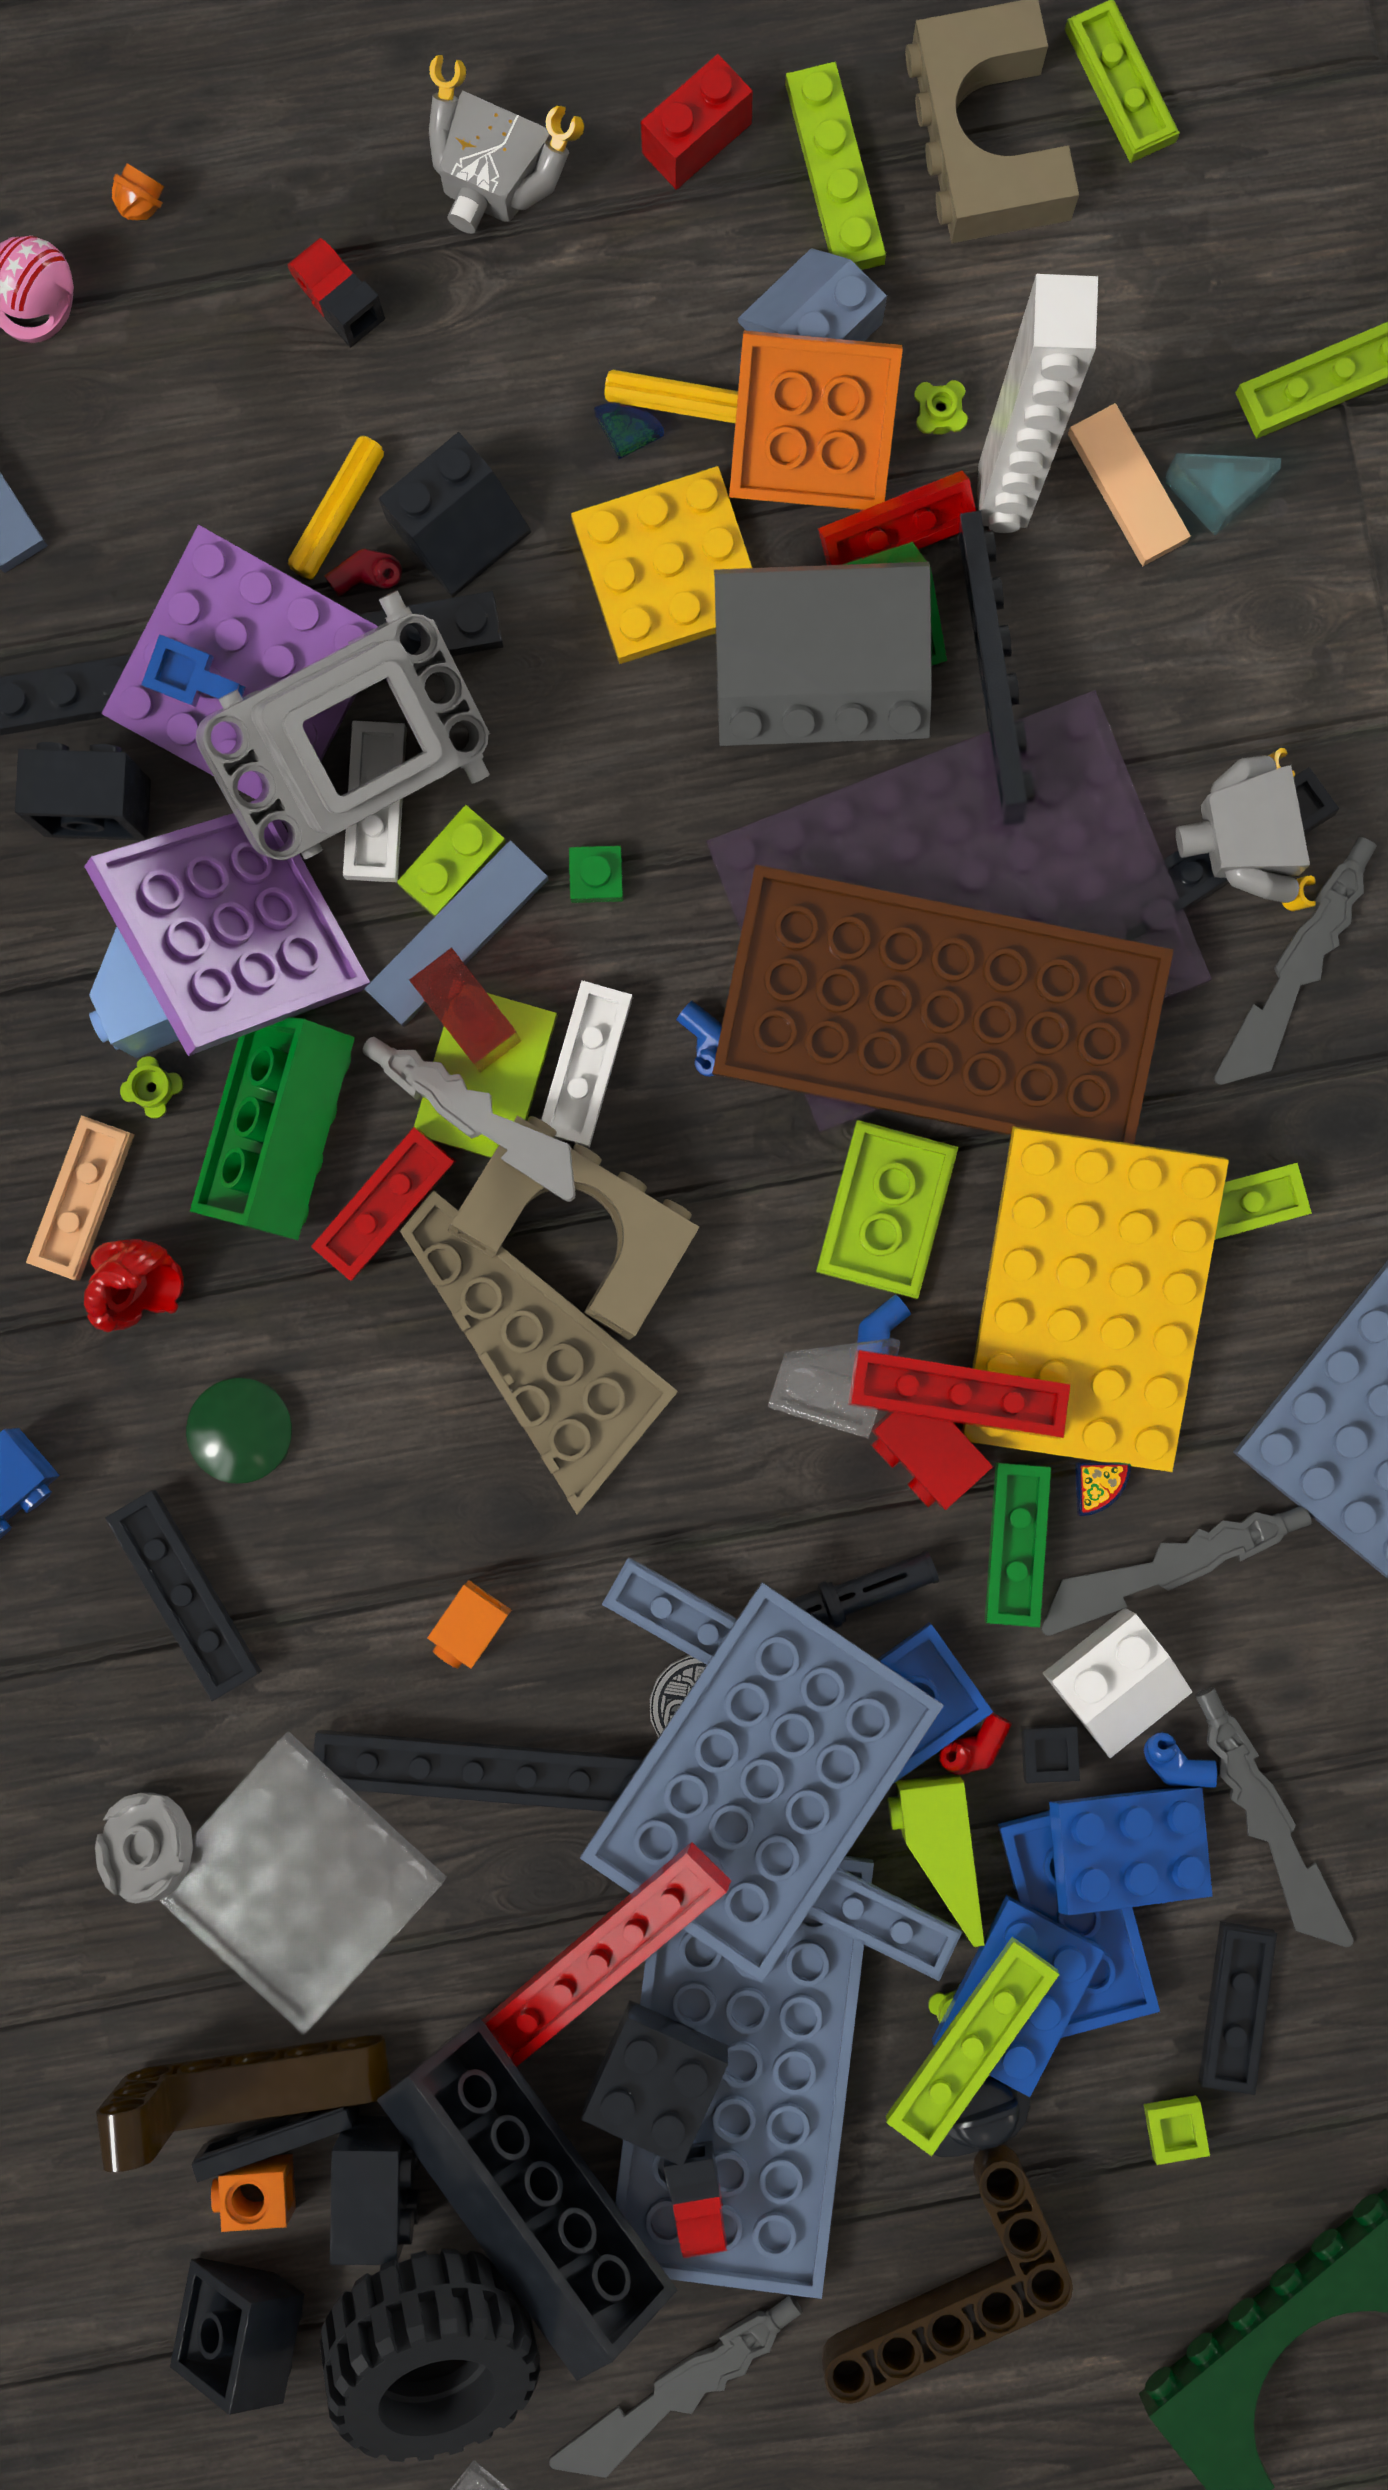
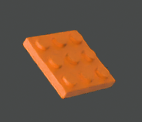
M744 330L729 497L865 510L885 502L903 351L902 345Z

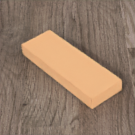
M1116 403L1070 427L1068 432L1070 440L1142 567L1189 541L1190 533Z
M81 1115L26 1263L69 1279L80 1281L134 1134Z

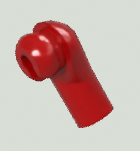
M990 1714L985 1718L977 1735L954 1740L941 1749L939 1756L942 1766L955 1775H965L989 1768L994 1763L1012 1723L1000 1715Z

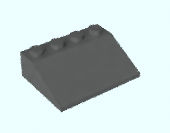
M929 562L714 569L717 709L720 746L930 738L932 686Z

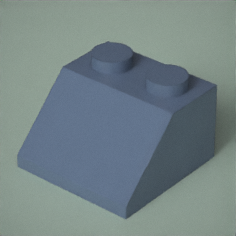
M811 248L738 318V323L746 331L865 341L883 323L887 295L851 259Z

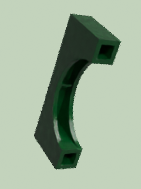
M1385 2188L1378 2195L1371 2194L1363 2198L1355 2206L1353 2215L1337 2229L1332 2228L1321 2233L1314 2240L1311 2250L1295 2264L1288 2263L1280 2267L1271 2277L1270 2285L1254 2298H1245L1238 2302L1231 2309L1228 2319L1212 2333L1205 2332L1196 2337L1190 2343L1186 2354L1170 2368L1162 2367L1155 2371L1147 2380L1145 2389L1139 2393L1150 2420L1206 2490H1272L1275 2488L1257 2452L1254 2433L1255 2409L1262 2384L1270 2368L1291 2342L1309 2328L1335 2316L1360 2311L1388 2313V2190Z

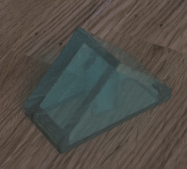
M1176 453L1166 472V484L1201 522L1216 535L1269 488L1281 469V458Z

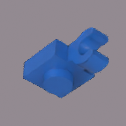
M160 634L141 684L194 707L197 706L201 692L219 699L238 689L242 697L246 688L239 683L209 672L214 656Z

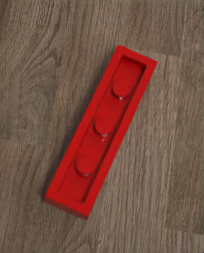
M858 1350L855 1353L848 1405L1061 1439L1064 1438L1070 1384Z

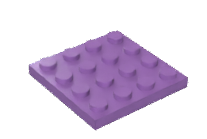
M198 525L101 714L213 776L198 748L196 730L205 717L223 708L219 699L201 692L197 706L194 707L141 685L159 634L214 656L209 672L245 686L246 688L242 696L244 697L254 691L263 690L349 645L348 642L378 626ZM356 694L304 721L303 729L320 762ZM226 722L218 723L211 732L212 745L222 754L234 748L237 738L235 730ZM249 771L240 777L237 789L257 799L262 792L263 784L261 778L255 772Z
M234 813L91 856L84 866L188 1056L281 1022L288 1017L297 1016L358 993L370 983L300 854L286 860H277L258 853L250 844ZM279 819L270 822L264 830L265 842L273 850L281 848L288 839V832Z

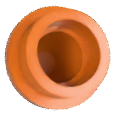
M126 163L121 176L115 174L113 178L112 200L124 218L128 220H147L158 208H161L163 202L158 199L165 186Z

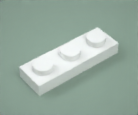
M352 721L348 792L405 762L407 737L405 723ZM403 798L346 828L343 876L346 880L398 881Z
M581 981L541 1119L556 1130L557 1134L554 1138L590 1148L633 999L632 994Z

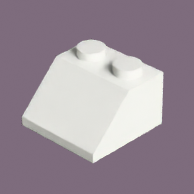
M1126 1608L1119 1611L1043 1672V1675L1109 1758L1113 1757L1192 1693V1690L1168 1653L1137 1614Z

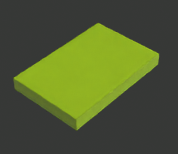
M456 984L433 1062H441L450 1075L460 1074L468 1090L490 1093L493 1114L513 1122L518 1115L527 1121L558 1015L552 1011ZM424 1097L422 1098L414 1127H417L434 1142L489 1158L493 1156L499 1146L497 1143L483 1134L471 1139L439 1115L429 1100Z
M857 1120L816 1272L917 1300L958 1147Z

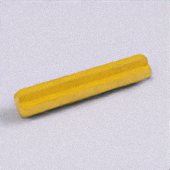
M618 370L609 371L606 377L604 394L608 402L736 423L738 391Z
M366 436L357 438L288 559L290 569L303 578L311 580L315 577L384 457L382 446Z

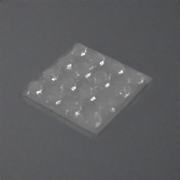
M288 1731L192 1837L193 1851L188 1872L180 1886L166 1898L159 1901L300 2032L305 2034L439 1889L447 1877Z

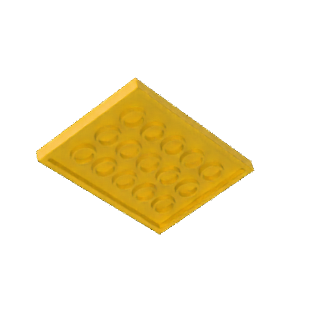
M1013 1126L972 1369L1070 1384L1064 1438L1061 1439L963 1424L962 1433L970 1442L1173 1472L1229 1163L1228 1159Z

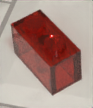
M452 947L409 979L479 1072L483 1071L521 1042L516 1030Z

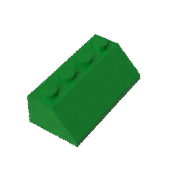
M288 1017L281 1022L238 1038L190 1212L294 1240L299 1239L302 1226L308 1217V1204L316 1175L322 1167V1153L329 1128L336 1117V1103L343 1078L351 1063L350 1053L355 1037L306 1019Z

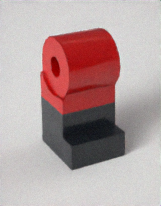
M318 238L287 264L296 282L312 300L313 306L350 348L385 320L377 293L365 281L361 282L345 265L334 249L322 238ZM364 314V317L359 323L351 325L354 321H356L359 317H361Z
M713 2142L692 2144L683 2167L664 2158V2171L667 2186L670 2190L680 2248L684 2259L727 2251L722 2214L723 2201Z

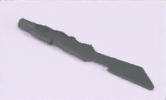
M1363 837L1357 838L1347 859L1333 870L1313 899V901H1316L1317 907L1311 918L1297 929L1274 966L1275 973L1279 979L1262 1009L1255 1004L1250 1008L1214 1075V1082L1216 1084L1223 1085L1272 1070L1300 986L1321 980L1324 955L1340 945L1338 935L1351 924L1352 904L1364 894L1363 873L1377 847L1371 840Z
M1298 1506L1282 1513H1276L1273 1516L1252 1512L1240 1523L1221 1520L1208 1532L1197 1529L1186 1543L1160 1542L1155 1557L1150 1563L1062 1579L1043 1622L1042 1632L1047 1636H1051L1127 1608L1128 1606L1123 1598L1125 1596L1155 1585H1160L1169 1591L1210 1573L1229 1558L1237 1556L1241 1562L1279 1543L1287 1533L1311 1525L1312 1521L1309 1512L1304 1507Z
M1208 1687L1199 1691L1195 1697L1208 1723L1207 1745L1219 1756L1218 1775L1231 1787L1229 1798L1245 1809L1247 1834L1269 1843L1294 1929L1343 1947H1350L1354 1941L1317 1864L1314 1862L1308 1867L1305 1866L1291 1837L1296 1824L1273 1784L1259 1771L1254 1761V1758L1259 1756L1237 1720L1225 1710L1215 1688Z
M788 2295L771 2309L756 2311L719 2334L721 2341L713 2347L692 2354L657 2377L654 2382V2393L626 2414L623 2413L618 2405L550 2457V2467L555 2470L607 2478L670 2411L692 2414L705 2393L724 2391L728 2380L746 2374L753 2358L769 2353L777 2333L803 2313L796 2298L793 2295Z

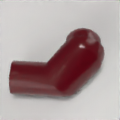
M360 549L325 574L324 577L337 596L340 597L358 583L380 588H391L400 582L402 567L400 562L390 554L370 549Z

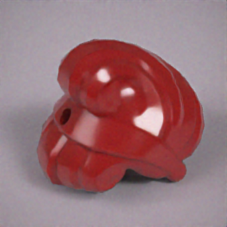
M129 1239L107 1242L94 1250L91 1256V1264L96 1271L91 1276L84 1292V1307L88 1313L87 1317L90 1323L96 1329L111 1332L113 1330L130 1328L140 1321L144 1309L154 1313L168 1312L170 1314L178 1310L179 1305L176 1300L183 1293V1273L181 1267L168 1254L167 1249L142 1239Z

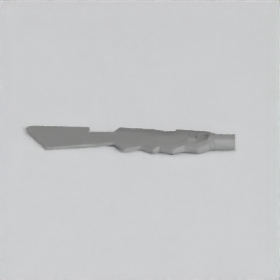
M371 1037L366 1041L363 1047V1054L380 1064L384 1068V1072L413 1098L417 1100L420 1096H423L429 1100L439 1115L471 1139L483 1134L506 1149L507 1152L501 1157L503 1161L561 1199L570 1202L575 1198L571 1147L569 1144L493 1114L490 1093L468 1090L460 1074L450 1075L441 1062L423 1061L416 1050H397L376 1037Z

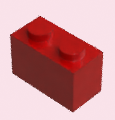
M717 54L641 120L642 154L677 190L752 124L753 90Z
M888 1412L870 1429L878 1438L871 1446L892 1469L899 1462L914 1477L907 1484L908 1487L928 1508L936 1502L941 1508L947 1510L993 1468L990 1462L959 1428L950 1421Z

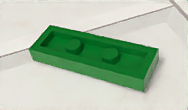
M996 1462L985 1607L986 1623L1040 1627L1051 1467Z

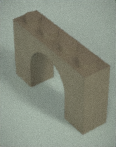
M1020 0L916 20L913 42L906 45L905 56L908 75L910 78L917 77L920 93H917L915 98L918 123L920 127L927 126L930 142L926 143L925 148L927 168L930 176H938L940 191L936 192L937 216L940 225L948 224L951 243L1072 220L1079 198V191L1069 145L1015 156L992 154L976 146L965 135L956 113L959 104L969 94L981 87L1041 75L1048 43L1039 0Z
M517 1115L514 1120L515 1123L552 1138L557 1134L554 1128L533 1116H530L526 1121ZM575 1144L571 1148L575 1190L592 1196L605 1207L614 1222L617 1233V1251L613 1264L585 1309L584 1314L625 1339L630 1340L636 1336L700 1227L689 1221L692 1214L683 1206L668 1199H665L663 1204L645 1194L647 1186L643 1182L625 1172H620L618 1176L599 1166L602 1159L596 1153L582 1145ZM500 1145L448 1229L450 1233L492 1258L499 1250L526 1205L537 1196L549 1191L503 1161L501 1157L507 1150Z

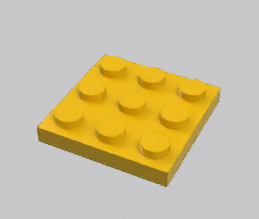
M719 466L571 513L572 522L619 664L716 634L714 569L752 568Z

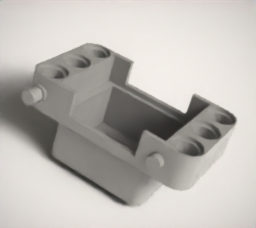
M398 590L379 599L387 615L385 618L386 623L348 642L349 645L263 690L254 691L241 697L237 689L219 698V701L223 708L208 715L200 722L196 730L198 748L250 844L263 856L277 860H286L301 853L304 859H308L323 850L320 842L459 767L464 768L471 784L481 781L490 775L482 760L484 757L482 753L488 744V735L490 733L434 620L424 615L412 614L409 606H405ZM407 624L415 627L421 637V646L414 655L407 653L400 643V633ZM432 673L440 676L445 684V694L442 700L436 704L430 700L425 690V682ZM386 678L423 752L340 796L337 794L303 729V723L316 714ZM220 722L230 724L237 736L234 748L224 754L217 751L211 742V732ZM456 722L463 723L469 733V741L461 751L454 748L449 738V731ZM249 771L255 772L261 778L263 784L260 796L251 802L243 800L237 789L240 777ZM279 819L287 827L288 839L281 848L273 850L265 842L264 830L270 822Z

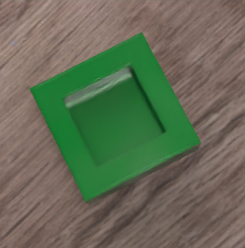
M621 846L569 847L571 903L623 901Z

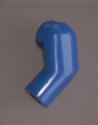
M692 1000L682 1010L676 1021L697 1037V1058H695L697 1071L707 1077L716 1076L712 1075L722 1024Z
M896 1294L861 1321L858 1327L857 1351L862 1350L893 1355L889 1352L890 1331L911 1315L910 1310Z
M1156 1733L1145 1743L1144 1754L1146 1762L1165 1784L1169 1786L1216 1788V1761L1188 1760L1176 1745L1175 1739L1167 1733Z

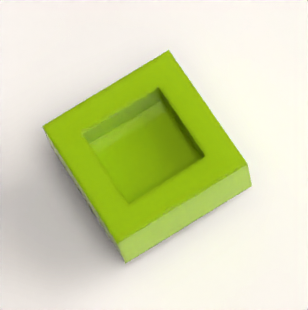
M1196 2095L1143 2104L1152 2156L1157 2165L1210 2156L1201 2102Z

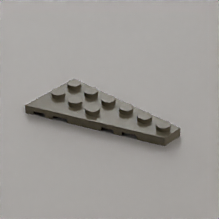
M433 1190L400 1232L452 1312V1316L462 1332L465 1333L477 1352L479 1359L520 1425L525 1429L540 1453L542 1460L563 1490L575 1513L578 1514L678 1391L505 1248L500 1246L492 1258L448 1231L449 1226L458 1210Z

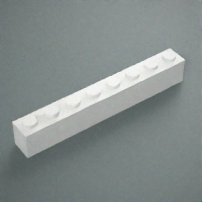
M1036 274L978 464L976 511H981L983 526H989V529L994 532L1011 533L1019 530L1020 527H1028L1096 349L1098 276Z

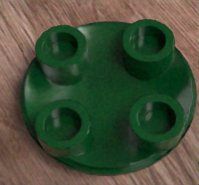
M247 1378L223 1380L206 1389L193 1404L186 1426L188 1447L196 1463L210 1476L235 1484L259 1480L275 1470L286 1459L292 1436L290 1414L280 1396L271 1386Z

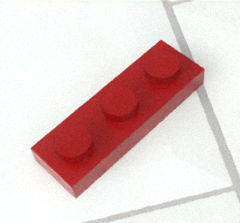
M961 470L818 528L827 565H843L913 542L917 549L958 534L960 514L976 511L970 479Z
M413 1127L311 1247L347 1279L353 1281L456 1161L421 1130Z

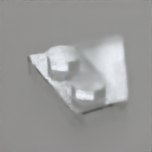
M891 1338L784 1352L769 1398L768 1407L869 1439L878 1410L848 1405L855 1353L858 1350L897 1356L900 1340Z

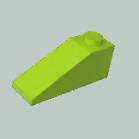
M949 1774L897 1781V1796L888 1797L892 1830L901 1829L906 1845L973 1947L985 1946L965 1785L960 1775Z

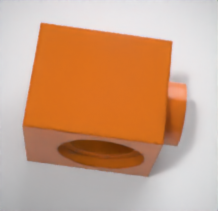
M469 1580L460 1589L427 1639L436 1644L433 1652L441 1660L457 1669L460 1668L462 1663L472 1669L512 1610Z
M293 2154L275 2155L220 2174L218 2178L213 2179L211 2206L213 2213H220L221 2232L287 2227L296 2209ZM243 2184L257 2186L262 2191L264 2200L253 2202L246 2199L241 2192L240 2186Z

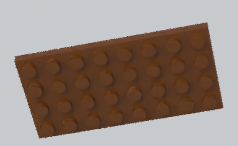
M755 864L712 1075L1011 1136L1014 1126L1134 1144L1174 950Z

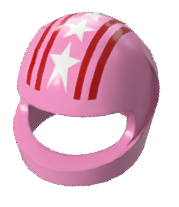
M35 236L10 237L0 243V327L11 337L19 341L28 343L45 341L60 331L70 315L74 286L69 264L63 253L46 240ZM5 313L23 319H31L49 314V319L38 327H22L12 322Z

